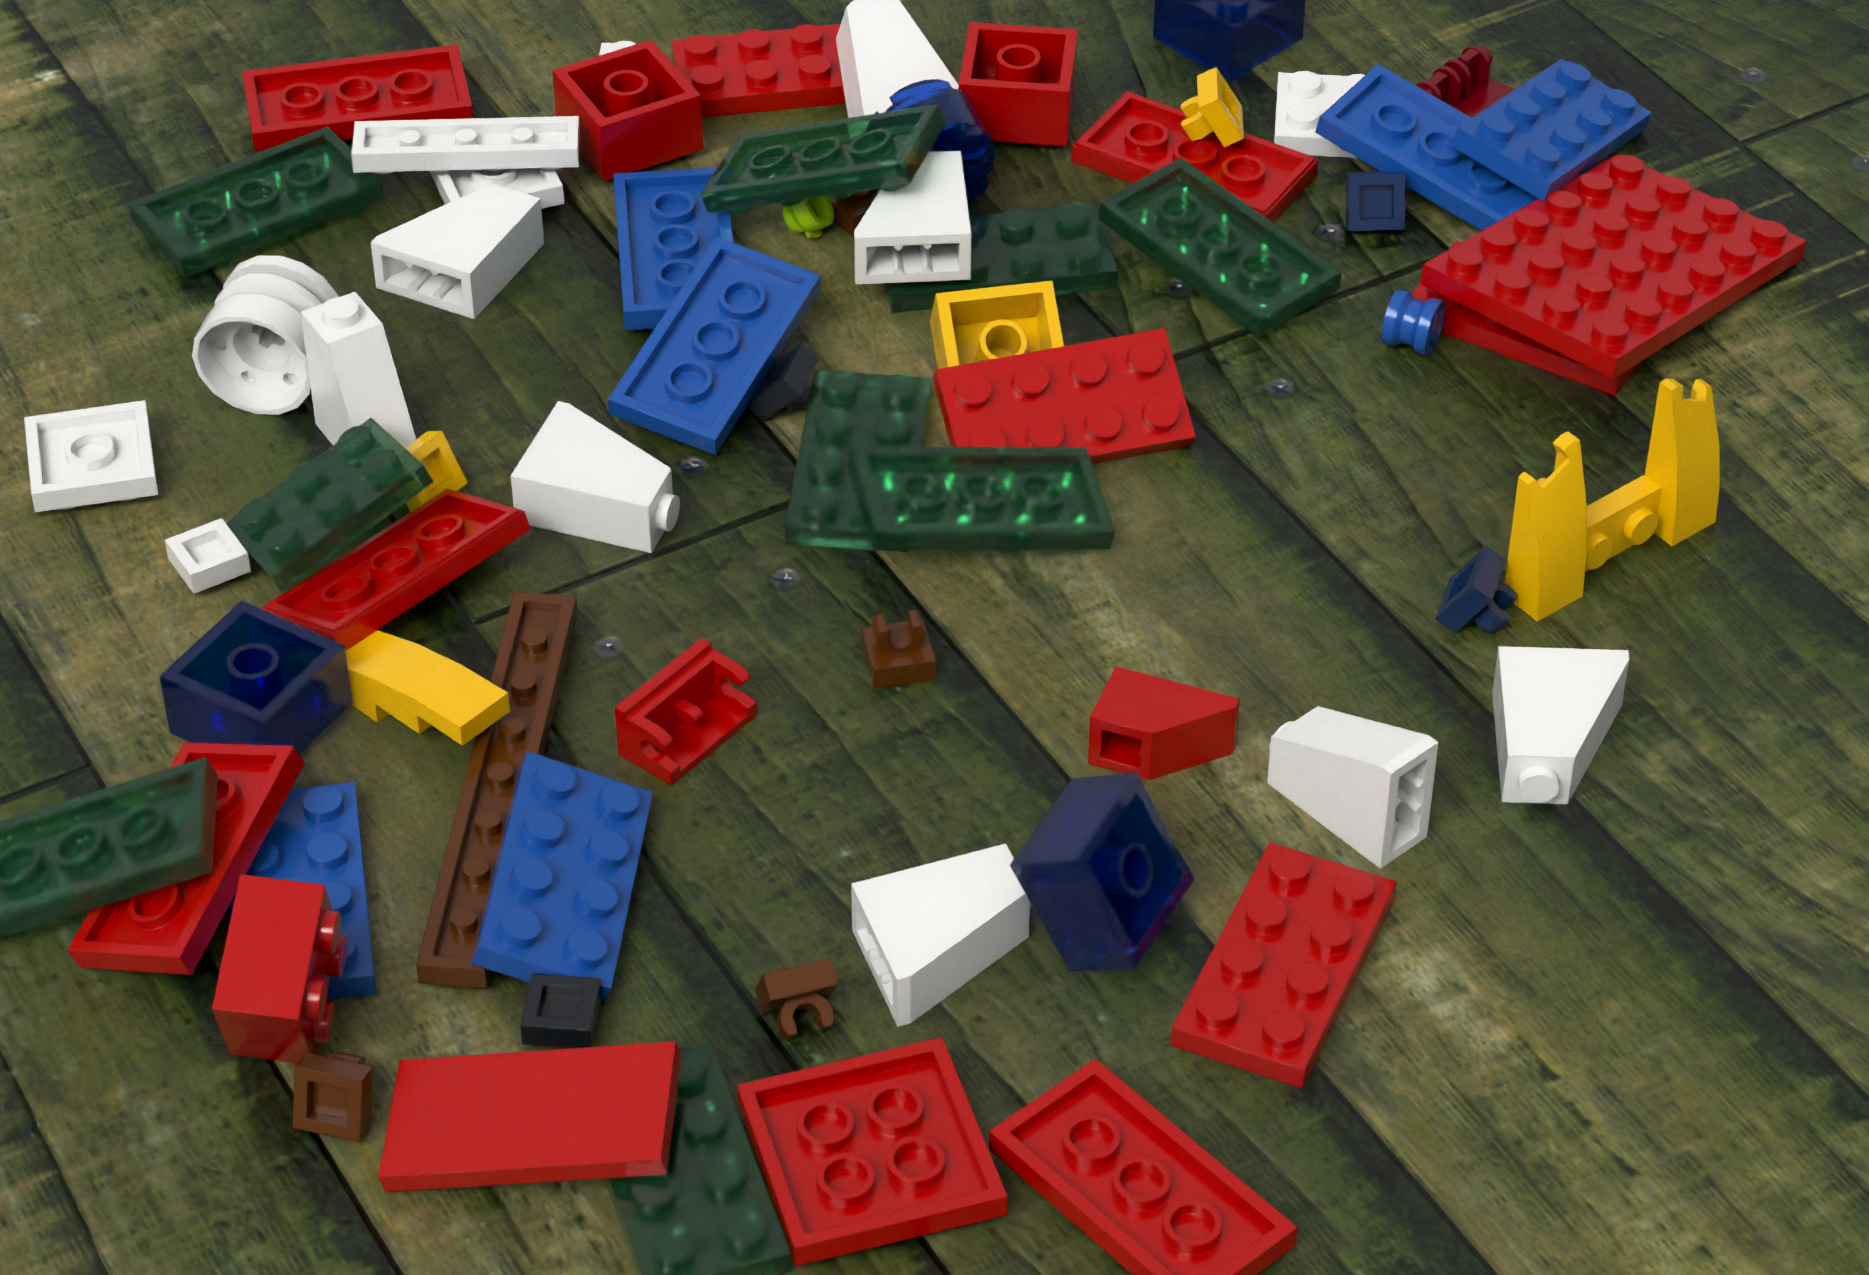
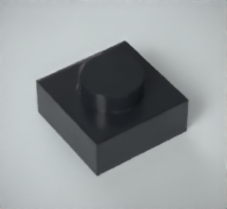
M802 343L774 363L747 407L763 422L782 408H785L788 412L795 409L803 402L812 389V385L808 380L818 358Z
M532 973L520 1024L522 1044L567 1048L592 1047L602 1001L601 978Z

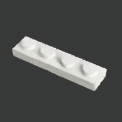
M579 116L355 121L351 153L353 172L390 174L402 171H430L444 173L450 170L483 169L498 172L506 169L542 168L545 170H558L565 167H579Z

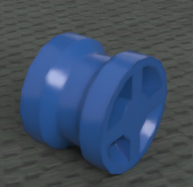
M1398 288L1391 297L1384 316L1381 332L1382 343L1392 347L1406 344L1412 346L1415 353L1428 357L1435 349L1441 334L1446 311L1445 301L1433 297L1422 301L1415 299L1411 291Z

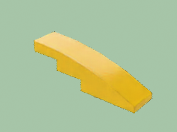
M376 630L341 654L311 643H306L290 654V661L293 666L377 723L390 714L418 734L433 726L462 746L510 712L509 694L505 690L447 657L417 643Z

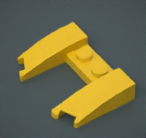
M1664 379L1659 382L1645 474L1588 506L1586 503L1580 440L1569 431L1561 434L1553 442L1556 450L1554 472L1548 478H1540L1536 481L1525 471L1518 477L1504 581L1517 594L1513 604L1538 622L1583 597L1586 571L1599 568L1608 559L1633 545L1644 543L1653 534H1656L1669 545L1674 546L1716 522L1720 488V446L1712 386L1702 379H1696L1692 386L1690 399H1683L1684 386L1674 379Z

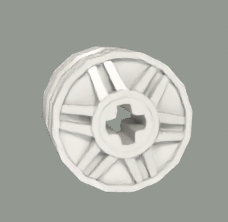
M255 256L239 263L228 276L222 291L215 300V306L207 314L194 338L192 358L199 377L215 395L228 404L254 414L280 415L298 408L311 392L300 312L323 304L331 298L338 297V294L322 275L306 264L283 256Z

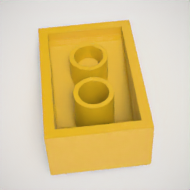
M1052 281L935 294L930 326L938 369L1064 346Z

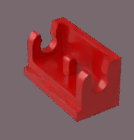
M703 638L699 639L615 707L618 754L667 784L674 785L757 716V702L745 692L735 689L728 680L730 679L734 684L742 686L750 680V674L739 663L714 650L710 642Z

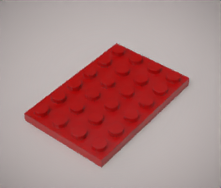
M1616 154L1572 179L1558 191L1549 193L1545 201L1540 199L1533 201L1424 263L1420 284L1614 379L1800 262L1803 258L1807 240L1788 232L1778 222L1762 220L1740 210L1730 200L1714 198L1691 187L1688 181L1682 178L1666 176L1648 168L1636 157Z

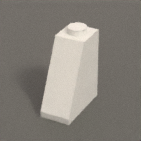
M900 0L852 1L844 11V16L836 36V44L853 149L858 156H861L948 120L958 97L959 85Z
M961 151L903 153L854 230L855 284L971 280V227Z
M491 183L376 236L371 242L376 288L475 319L544 245L541 198Z
M352 292L342 297L331 298L323 304L301 311L300 314L315 424L370 490L388 483L383 475L388 470L385 462L415 441L416 436L383 324L358 294Z
M560 401L556 403L511 474L513 507L525 511L529 526L652 553L664 531L670 532L678 518L680 500L677 495H673L671 468L569 403Z
M1498 646L1492 697L1502 802L1569 803L1622 706L1629 665L1628 650Z
M1317 706L1296 721L1286 722L1271 736L1267 783L1381 869L1427 838L1438 742L1426 734Z
M1007 844L851 884L852 931L897 1027L915 1021L1029 937L1030 908L1037 906V890L1031 872L1027 867L1019 869Z

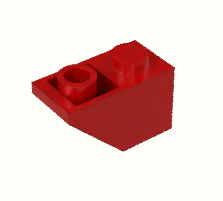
M1116 666L1090 715L1088 764L1153 780L1231 755L1237 744L1240 699Z

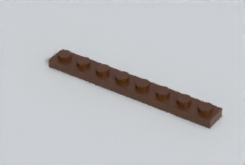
M527 592L513 593L490 681L508 692L510 712L475 738L416 963L418 983L487 988L491 970L473 965L471 961L519 768L527 751L544 756L578 616L576 596Z

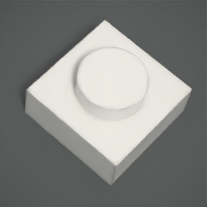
M222 518L165 539L169 561L193 594L251 572L248 552Z

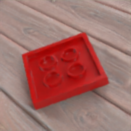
M942 1037L737 1085L738 1105L795 1266L1007 1215L1008 1196Z

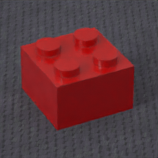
M969 22L958 87V139L976 140L981 143H1026L1037 147H1048L1051 145L1067 146L1076 85L1078 29Z
M652 39L552 70L556 116H579L580 153L603 181L613 179V173L635 172L663 162L675 161L681 156L703 150L701 95Z
M240 874L212 1011L230 1055L297 1063L305 1052L316 1054L318 1043H329L334 1024L335 1004L333 1001H326L331 976L341 977L347 957L348 939L346 935H339L340 911L332 910L325 885Z

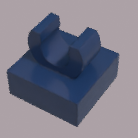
M1403 171L1346 172V229L1348 231L1405 230V173Z
M1485 546L1449 579L1435 619L1454 633L1472 618L1486 632L1494 634L1510 618V615L1504 610L1517 597L1516 592L1509 585L1499 581L1506 560Z

